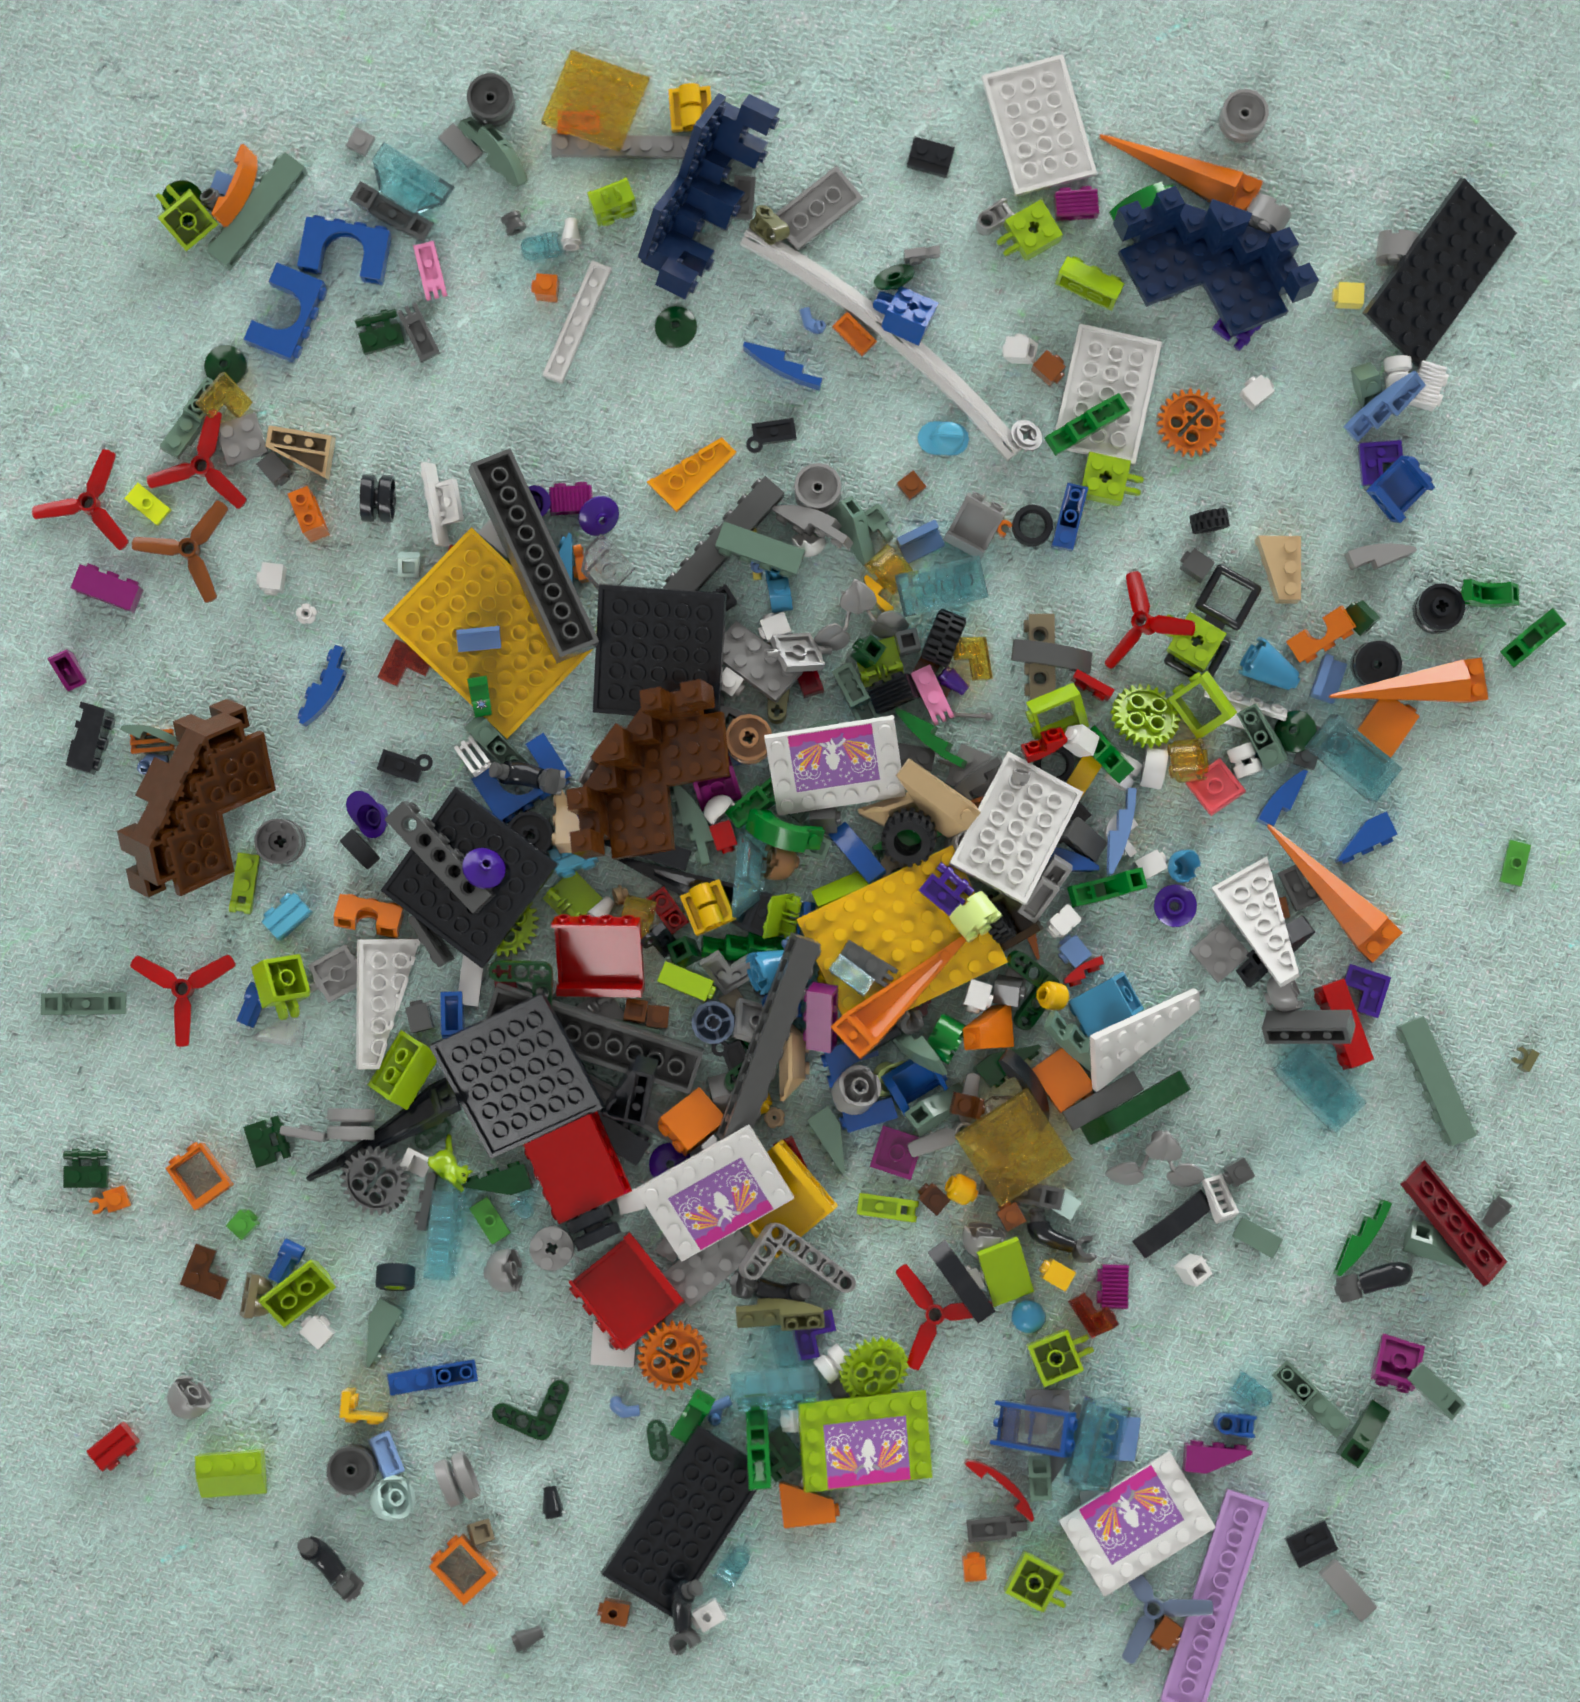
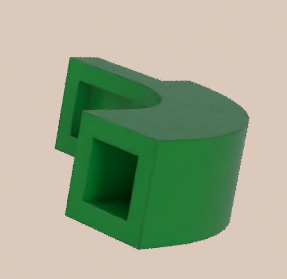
M750 809L745 827L751 835L766 844L804 853L805 849L820 850L825 833L822 827L799 826L778 819L770 810Z
M1141 867L1094 881L1067 887L1072 908L1134 893L1146 889L1148 886L1143 868Z
M697 1388L669 1435L685 1443L695 1426L702 1424L716 1399Z

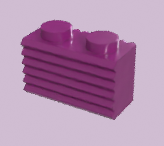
M1083 186L1079 190H1071L1069 187L1058 189L1054 194L1055 220L1058 222L1097 219L1099 216L1098 190L1092 189L1091 186Z
M576 482L575 486H566V483L553 484L554 487H549L551 516L579 514L582 506L589 499L593 498L592 485H588L587 482Z
M1101 1264V1269H1097L1096 1275L1097 1282H1100V1290L1096 1291V1303L1100 1304L1102 1309H1128L1129 1265Z

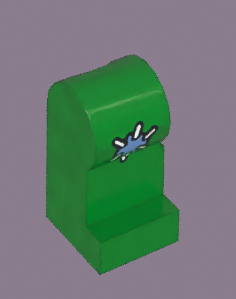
M487 675L467 679L475 718L492 715Z

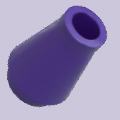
M947 666L937 677L941 685L959 693L961 696L969 688V685L953 667Z

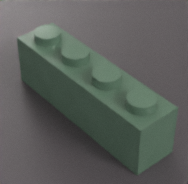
M723 522L715 545L716 549L719 550L718 553L730 557L732 554L739 557L738 560L743 563L751 564V562L759 564V568L771 571V569L780 571L779 575L786 578L797 577L805 555L804 549L727 522Z

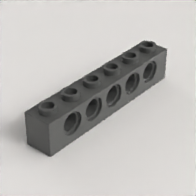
M402 801L384 820L472 913H478L496 896L492 891L494 887L483 889L475 886L474 892L470 893L467 889L469 881L465 878L462 870L464 855L458 849H453L448 844L450 841L443 833L438 834L434 829V823L427 817L423 818L419 813V807L412 801L410 803ZM412 818L416 821V828L414 830H411L408 825ZM426 834L431 837V843L428 846L423 842ZM440 850L446 853L444 861L438 859V852ZM456 865L461 870L458 877H455L452 872L453 867Z

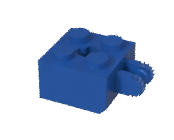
M901 286L895 295L886 293V291L879 292L872 306L874 310L885 315L881 325L884 331L919 346L932 322L939 303Z

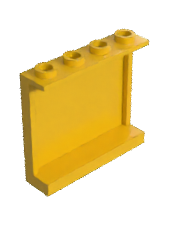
M782 1139L767 1153L794 1195V1199L748 1224L751 1228L750 1232L756 1239L763 1228L769 1223L782 1224L799 1237H802L838 1207V1204ZM777 1227L771 1232L774 1239L779 1235ZM794 1240L789 1242V1247L795 1243ZM778 1250L775 1257L778 1258L783 1252Z

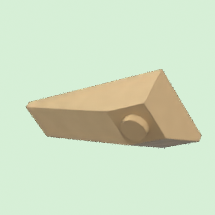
M908 759L896 774L918 808L924 811L923 815H929L931 817L930 822L934 821L936 825L935 829L947 838L967 830L981 813L973 802L911 759Z

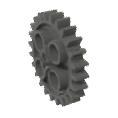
M371 1146L366 1151L362 1147L358 1153L355 1151L345 1161L346 1164L342 1167L344 1172L340 1175V1178L345 1181L340 1185L347 1187L343 1194H350L351 1197L348 1199V1202L354 1200L356 1202L354 1208L361 1205L363 1213L369 1209L370 1215H373L376 1210L379 1215H382L384 1210L388 1214L392 1211V1208L396 1210L399 1204L403 1203L404 1197L409 1193L406 1189L410 1186V1183L406 1182L410 1175L403 1173L407 1167H400L399 1164L402 1162V1159L397 1161L394 1159L396 1153L389 1156L387 1148L384 1152H381L380 1146H377L374 1151ZM369 1163L373 1164L376 1169L371 1168ZM382 1167H385L384 1173L379 1177L369 1193L365 1194V1190L375 1179V1176ZM386 1176L390 1177L393 1182L388 1181ZM357 1179L362 1180L364 1185L360 1184ZM375 1192L379 1193L381 1198L377 1197Z

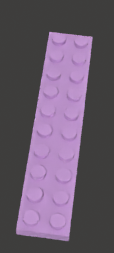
M1226 1488L1215 1523L1216 1528L1213 1529L1191 1598L1211 1600L1214 1611L1212 1615L1185 1617L1183 1630L1179 1636L1180 1641L1176 1646L1160 1701L1207 1702L1269 1506L1268 1502Z

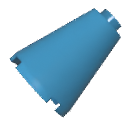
M1263 637L1257 638V645L1251 644L1240 662V666L1243 668L1242 670L1238 669V672L1245 677L1282 689H1294L1300 681L1299 672Z
M784 950L752 952L746 956V963L750 962V969H747L749 980L755 991H761L760 995L769 992Z

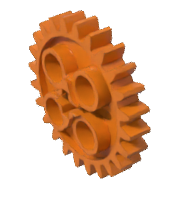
M1189 388L1187 394L1181 389L1179 397L1173 393L1171 395L1172 400L1168 398L1165 400L1167 406L1161 405L1160 410L1164 413H1158L1157 418L1162 420L1156 423V426L1162 427L1157 434H1164L1161 442L1168 441L1169 443L1166 448L1175 447L1174 454L1180 450L1182 451V457L1185 456L1186 452H1189L1190 458H1193L1195 452L1200 457L1203 454V449L1209 453L1210 446L1214 448L1217 446L1215 440L1220 441L1222 439V436L1218 433H1224L1225 431L1220 426L1226 423V420L1220 419L1224 415V411L1218 412L1221 404H1213L1215 397L1210 400L1207 399L1208 392L1201 396L1200 389L1195 394H1193L1191 388ZM1192 404L1196 411L1188 412L1185 405ZM1201 409H1203L1204 413L1196 419L1194 425L1192 424L1185 431V433L1181 437H1179L1178 433L1185 428L1188 421L1190 422L1196 416V414ZM1201 419H1208L1211 422V426H1203ZM1171 420H1179L1181 422V427H1173L1171 425ZM1189 433L1194 434L1197 441H1188L1186 435Z
M671 1320L669 1326L662 1322L661 1329L655 1325L654 1333L647 1331L649 1339H641L645 1346L638 1347L639 1351L643 1354L637 1355L639 1361H642L638 1366L640 1369H644L641 1373L644 1377L648 1376L647 1381L649 1384L654 1381L653 1385L655 1388L661 1385L662 1389L666 1391L668 1386H670L671 1390L675 1391L676 1385L683 1390V1383L686 1382L691 1386V1378L698 1380L696 1373L704 1372L700 1366L707 1365L703 1358L707 1357L708 1353L704 1351L707 1348V1345L702 1342L704 1338L702 1335H698L699 1332L696 1328L691 1330L692 1326L689 1323L684 1327L682 1321H679L676 1326L674 1321ZM673 1338V1342L670 1345H664L666 1339ZM660 1347L671 1355H675L676 1353L679 1359L689 1362V1364L686 1365L673 1356L669 1358L666 1352L656 1350V1348ZM687 1347H691V1352L687 1355H684V1349H686ZM657 1357H663L659 1364H653ZM676 1366H680L681 1370L678 1373H672Z

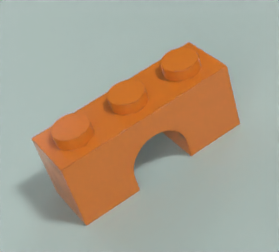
M1343 605L1322 617L1327 625V633L1322 639L1312 637L1308 630L1304 629L1286 641L1299 663L1306 661L1308 664L1318 657L1316 653L1324 649L1326 652L1336 645L1334 641L1340 637L1345 640L1354 634L1353 629L1357 626Z
M353 894L339 895L334 912V926L356 930L357 923L361 919L370 917L377 921V935L398 939L404 917V911L400 905L393 902H379L374 898H359Z

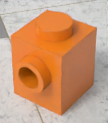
M536 273V280H532L531 292L535 293L537 301L558 302V275Z
M968 1552L967 1556H962L963 1578L965 1582L987 1580L984 1554Z

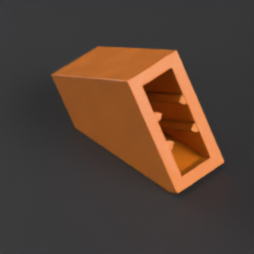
M992 1005L963 1028L964 1050L1014 1047L1011 1006Z
M784 1481L779 1482L784 1528L835 1523L836 1517L840 1516L839 1503H834L833 1497L818 1492L805 1493L803 1487Z

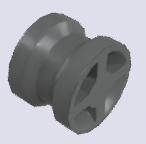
M512 211L501 218L502 224L506 226L508 236L519 234L527 227L525 222L521 220L520 211Z

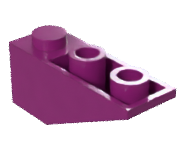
M1190 1440V1443H1184L1182 1469L1185 1472L1207 1474L1252 1455L1253 1451L1247 1449V1445L1234 1444L1233 1448L1225 1447V1443L1212 1442V1445H1203L1204 1441Z

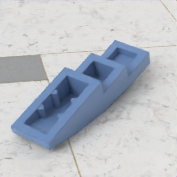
M1417 372L1409 373L1378 394L1343 426L1353 440L1359 442L1372 427L1378 430L1391 414L1398 416L1426 384Z
M1137 788L1126 789L1125 809L1117 811L1116 831L1110 830L1107 834V875L1110 876L1114 873L1123 855L1131 832Z

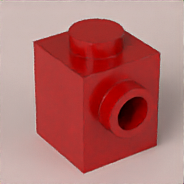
M730 820L709 826L717 852L722 851L723 854L735 851L734 847L738 846Z

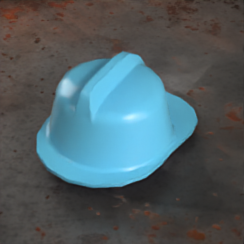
M929 422L920 429L918 434V443L922 450L933 455H958L966 449L969 442L966 429L955 422Z

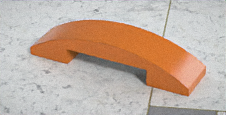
M245 144L240 145L234 159L237 169L226 195L218 197L211 213L224 227H227L241 211L256 179L257 156Z

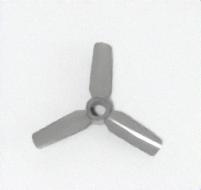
M968 1073L966 1075L962 1093L978 1097L980 1082L978 1074ZM958 1115L959 1120L954 1122L952 1128L940 1129L907 1145L911 1156L917 1157L950 1146L959 1139L960 1141L967 1142L972 1150L1000 1171H1004L1011 1163L982 1134L975 1133L974 1127L970 1124L973 1118ZM967 1125L968 1132L960 1136L958 1133L959 1128Z

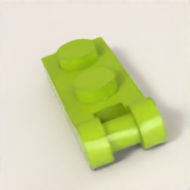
M238 852L229 912L236 913L237 911H242L244 914L251 915L260 862L259 855ZM239 896L246 897V902L240 903Z
M859 1193L856 1214L916 1223L917 1216H915L916 1207H919V1201ZM901 1205L908 1206L907 1215L900 1214Z

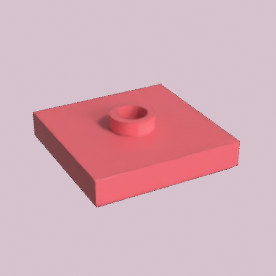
M1221 758L1185 782L1186 786L1210 816H1213L1246 793L1244 787Z

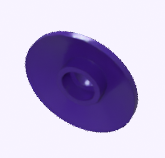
M593 497L580 509L578 516L579 525L589 535H604L617 524L619 508L609 497Z
M474 849L463 860L462 870L465 878L478 888H493L504 878V862L496 852L490 849ZM482 863H486L489 867H484Z
M1178 884L1168 885L1162 888L1155 897V914L1167 926H1184L1196 914V898L1185 886ZM1171 903H1177L1178 909L1172 910Z
M664 1143L658 1146L652 1152L649 1160L651 1175L655 1178L668 1171L669 1168L666 1166L668 1160H672L675 1167L691 1158L690 1154L684 1156L682 1152H677L671 1143Z

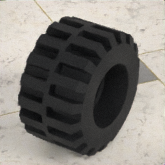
M945 609L939 610L924 645L922 658L946 668L952 660L966 625V618Z
M902 808L900 813L895 811L892 817L889 816L885 823L881 836L882 850L886 849L884 853L886 857L891 856L890 861L893 863L898 861V866L903 867L904 864H907L908 867H913L914 863L916 866H919L922 863L921 860L926 862L929 859V855H932L937 840L936 825L934 821L930 822L931 817L929 815H923L924 811L919 810L918 813L915 812V808H910V811ZM907 829L913 830L920 836L921 842L916 845H906L899 840L897 833Z

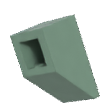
M1371 362L1351 368L1352 383L1361 409L1382 392L1380 373Z

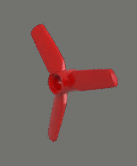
M210 409L207 411L197 445L198 455L191 460V463H182L148 475L147 484L150 488L187 480L194 474H198L201 477H206L208 484L237 509H241L245 505L246 497L219 470L214 469V464L210 460L216 450L222 413ZM201 461H206L207 463L204 471L198 470V464Z
M102 449L86 484L87 492L81 493L78 499L69 498L33 506V518L44 519L74 515L82 510L86 514L91 515L94 524L118 550L124 549L129 544V540L108 512L101 508V503L98 499L104 493L116 454L108 449ZM88 499H93V505L90 508H85V502Z
M1139 571L1130 572L1126 575L1131 608L1134 612L1131 618L1133 628L1127 632L1105 660V665L1110 669H1113L1139 641L1142 633L1152 635L1156 632L1158 634L1193 636L1195 633V622L1191 620L1162 615L1153 617L1149 614L1150 603L1142 575Z
M227 954L196 970L186 980L177 979L174 973L139 955L130 964L132 969L162 988L171 989L172 994L177 997L174 1004L175 1045L179 1047L189 1046L191 1003L188 998L194 994L195 989L205 987L236 966L234 959ZM182 983H185L188 987L184 995H181L178 991V987Z
M904 1264L896 1270V1274L917 1306L925 1310V1318L927 1319L919 1327L907 1361L911 1369L919 1370L937 1334L936 1325L942 1323L944 1319L957 1321L971 1319L973 1316L963 1302L951 1303L944 1308L934 1304L930 1292L909 1266ZM937 1308L941 1311V1316L938 1320H931L929 1318L931 1309Z

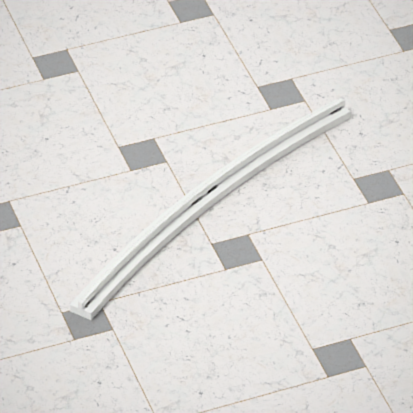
M750 227L745 231L744 237L740 242L741 246L808 284L890 344L930 379L975 424L1006 461H1009L1023 449H1017V444L1012 442V436L1009 435L1010 429L992 409L925 344L921 342L918 346L898 337L902 341L900 342L893 334L884 331L877 321L882 324L885 315L874 310L872 301L822 266L783 242L779 241L769 245L756 232L752 231ZM749 238H751V239L757 241L759 244L753 242V241L750 240ZM1003 442L1006 443V445L1012 450V452L1005 446Z

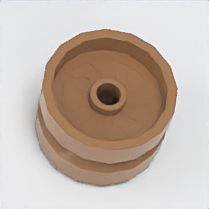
M752 714L740 715L732 720L726 731L727 748L731 757L737 762L746 765L757 764L767 757L764 735L772 734L768 723L761 717ZM747 737L753 738L750 744L747 741L745 742V739Z

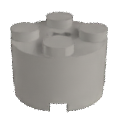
M1258 194L1252 199L1246 210L1253 213L1248 226L1272 234L1286 227L1291 217V212L1283 203L1281 206L1276 204L1277 199L1268 195Z
M1392 229L1379 232L1376 265H1391L1395 268L1402 257L1407 254L1419 234L1404 229H1399V233H1392Z
M854 1065L846 1069L832 1087V1098L838 1111L850 1115L865 1113L881 1094V1083L878 1076L862 1065Z
M548 1226L539 1230L530 1242L531 1258L537 1266L544 1270L554 1271L563 1268L571 1261L575 1251V1244L571 1234L558 1226ZM551 1242L552 1245L556 1244L558 1246L555 1250L556 1254L548 1252V1243Z

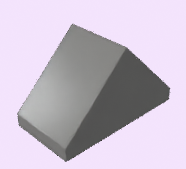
M727 1073L708 1077L713 1102L723 1115L732 1091L727 1090L724 1086V1078Z

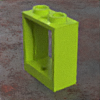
M1208 670L1203 674L1197 672L1189 678L1190 683L1184 686L1181 683L1172 690L1174 694L1168 698L1198 740L1231 719L1237 713ZM1198 684L1203 686L1221 712L1204 725L1199 723L1181 697Z
M1074 683L1026 702L1028 711L1025 714L1029 723H1032L1033 727L1030 728L1034 740L1041 739L1040 732L1051 728L1061 727L1065 734L1068 726L1083 724L1086 727H1090L1081 694ZM1070 701L1073 715L1044 727L1040 726L1038 714Z
M665 961L657 980L662 985L707 1002L708 999L712 1000L717 989L714 986L713 980Z

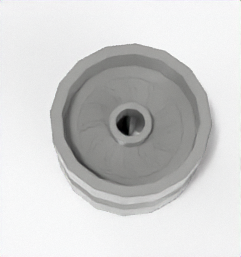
M1239 89L1231 93L1225 100L1219 115V127L1223 135L1237 143H1248L1256 139L1262 132L1269 115L1268 104L1265 98L1257 91L1251 89Z
M821 463L809 464L801 469L796 476L794 488L798 506L816 509L828 514L840 502V477L830 466Z
M327 1108V1120L341 1122L340 1126L327 1127L326 1139H340V1141L348 1142L374 1140L375 1129L371 1126H361V1122H373L375 1120V1109Z
M464 1451L452 1455L451 1464L445 1458L433 1464L440 1489L451 1508L463 1503V1494L469 1500L481 1495L475 1472Z

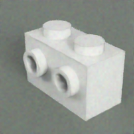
M971 979L962 1002V1006L966 1007L965 1011L979 1014V1011L983 1012L985 1008H990L993 1000V995H990L992 985Z

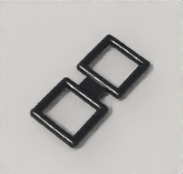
M1219 564L1208 580L1195 607L1206 614L1205 621L1220 630H1223L1225 625L1234 630H1239L1262 588L1253 581ZM1221 575L1251 590L1236 620L1205 604ZM1223 639L1220 648L1208 668V672L1212 677H1214L1231 646V643L1226 639ZM1170 653L1164 659V663L1189 678L1197 673L1174 660L1175 656Z

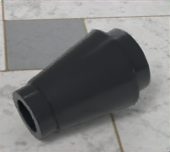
M556 1486L543 1488L542 1514H545V1519L562 1517L564 1509Z

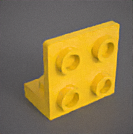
M347 1387L342 1391L339 1418H345V1422L358 1423L360 1420H367V1424L379 1425L380 1422L388 1418L389 1413L354 1410L359 1404V1394L356 1393V1388Z

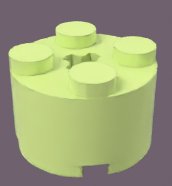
M982 891L966 899L968 902L963 906L960 904L949 917L952 924L968 943L974 940L979 933L981 935L986 934L992 928L990 924L996 922L1002 916Z

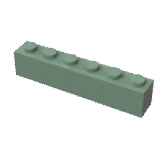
M286 152L282 156L279 155L274 160L271 170L265 172L260 178L259 185L251 190L246 203L235 219L227 227L222 226L220 234L216 238H212L208 243V249L206 250L208 254L231 271L308 174L305 166Z
M1420 1016L1396 1026L1398 1030L1396 1036L1407 1050L1404 1052L1409 1064L1412 1063L1415 1071L1413 1075L1417 1083H1421L1424 1089L1422 1091L1423 1098L1427 1104L1430 1103L1433 1111L1430 1113L1434 1122L1438 1123L1441 1128L1439 1134L1444 1144L1447 1143L1448 1146H1454L1475 1137L1476 1133L1425 1017Z

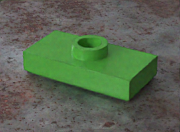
M1509 840L1499 882L1518 887L1522 886L1531 845Z
M488 1196L469 1208L492 1245L511 1233Z

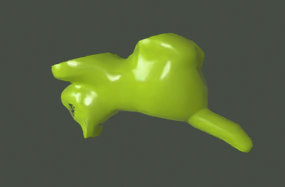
M448 1134L445 1139V1150H440L434 1156L428 1158V1166L441 1179L447 1180L461 1193L464 1191L462 1183H466L469 1174L473 1171L467 1170L468 1165L458 1166L456 1157L453 1154L451 1134Z

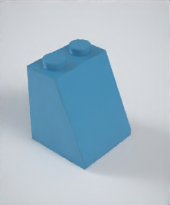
M1124 971L1068 1001L1071 1013L1075 1017L1077 1016L1081 1023L1080 1029L1082 1033L1088 1037L1132 1017L1144 1009Z

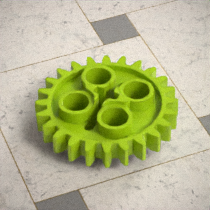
M1141 684L1138 685L1137 689L1133 685L1130 686L1129 690L1124 688L1122 693H1119L1114 700L1113 708L1110 712L1113 714L1111 721L1116 722L1114 729H1121L1119 736L1125 734L1127 735L1125 741L1132 739L1134 746L1137 742H1140L1141 748L1148 744L1150 749L1154 744L1160 747L1162 742L1167 744L1169 739H1173L1181 719L1178 718L1179 713L1170 703V700L1164 697L1166 691L1158 693V687L1151 690L1150 684L1147 685L1146 689H1143Z
M533 901L523 913L524 919L515 924L521 927L522 930L518 931L512 928V931L515 933V939L512 942H507L504 939L497 949L498 957H501L503 951L506 957H510V951L518 955V948L525 951V943L532 945L529 939L530 936L537 937L532 931L533 929H539V926L534 925V922L540 920L539 917L533 916L538 910L530 908L534 903Z
M873 1336L869 1343L866 1339H863L862 1346L856 1343L857 1349H849L851 1355L843 1356L846 1362L840 1363L842 1368L839 1371L841 1376L840 1382L850 1397L892 1393V1389L899 1390L898 1383H904L902 1377L908 1376L905 1370L909 1368L907 1364L908 1358L903 1348L897 1342L893 1343L891 1338L885 1341L883 1336H881L876 1341Z

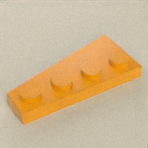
M721 437L694 455L685 458L679 464L668 468L662 474L646 482L677 513L737 452Z

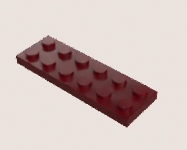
M1423 1160L1400 1185L1482 1286L1490 1284L1505 1266L1507 1260L1429 1164Z

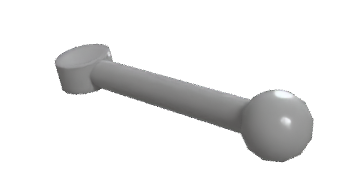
M952 710L954 717L951 719L956 717L985 718L987 721H990L993 715L990 712L986 714L956 713Z

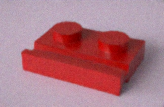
M1079 669L1076 670L1070 680L1074 682L1077 689L1081 691L1086 689L1092 692V696L1102 702L1104 700L1108 701L1115 689Z

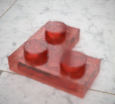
M395 639L378 674V678L398 687L407 668L426 677L431 667L406 643Z
M1085 1292L1068 1301L1092 1338L1110 1331L1119 1325L1115 1314L1108 1306L1096 1311L1091 1299L1087 1297Z

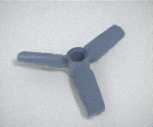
M1142 1573L1128 1582L1137 1599L1145 1603L1143 1608L1145 1615L1138 1619L1122 1658L1131 1664L1136 1662L1155 1628V1619H1158L1163 1614L1170 1617L1212 1615L1214 1611L1213 1602L1211 1600L1170 1599L1163 1603L1159 1598H1154L1153 1588ZM1155 1602L1160 1606L1159 1614L1154 1615L1149 1612L1148 1606L1150 1603Z

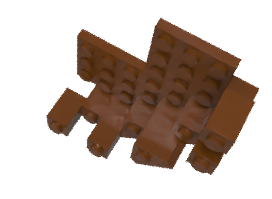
M698 679L680 683L681 690L668 692L661 687L640 690L641 708L628 726L625 728L615 723L590 758L599 765L583 787L566 789L568 811L579 816L580 830L570 832L572 854L584 859L605 856V840H611L612 859L614 860L675 850L670 787L730 776L725 715L723 712L704 714L705 709L715 708L713 686Z
M224 699L209 706L211 718L204 720L189 714L173 721L176 739L179 742L169 763L154 757L135 796L148 802L138 824L133 823L117 830L121 850L134 856L136 860V865L126 869L129 886L136 892L149 898L166 890L165 882L173 880L175 893L181 897L235 872L222 814L276 791L264 732L259 730L245 736L244 728L250 725L246 707L241 704Z

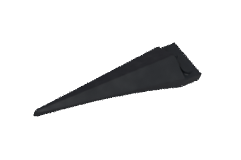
M629 858L617 860L679 895L688 893L696 885L716 880ZM721 881L736 917V920L730 923L742 930L763 937V925L767 919L768 903L771 900V896L776 895L761 889Z
M445 1077L429 1085L414 1099L408 1110L403 1108L375 1130L374 1140L360 1141L331 1162L308 1175L306 1179L312 1181L343 1167L346 1164L345 1161L355 1151L358 1153L362 1147L366 1151L371 1146L374 1151L377 1146H380L382 1150L444 1122V1118L462 1110L459 1100L447 1078Z

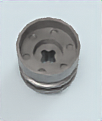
M271 819L264 822L258 828L254 837V846L258 855L263 860L272 864H289L296 861L303 854L306 847V837L303 829L297 823L286 819ZM281 837L287 840L283 845L278 844Z

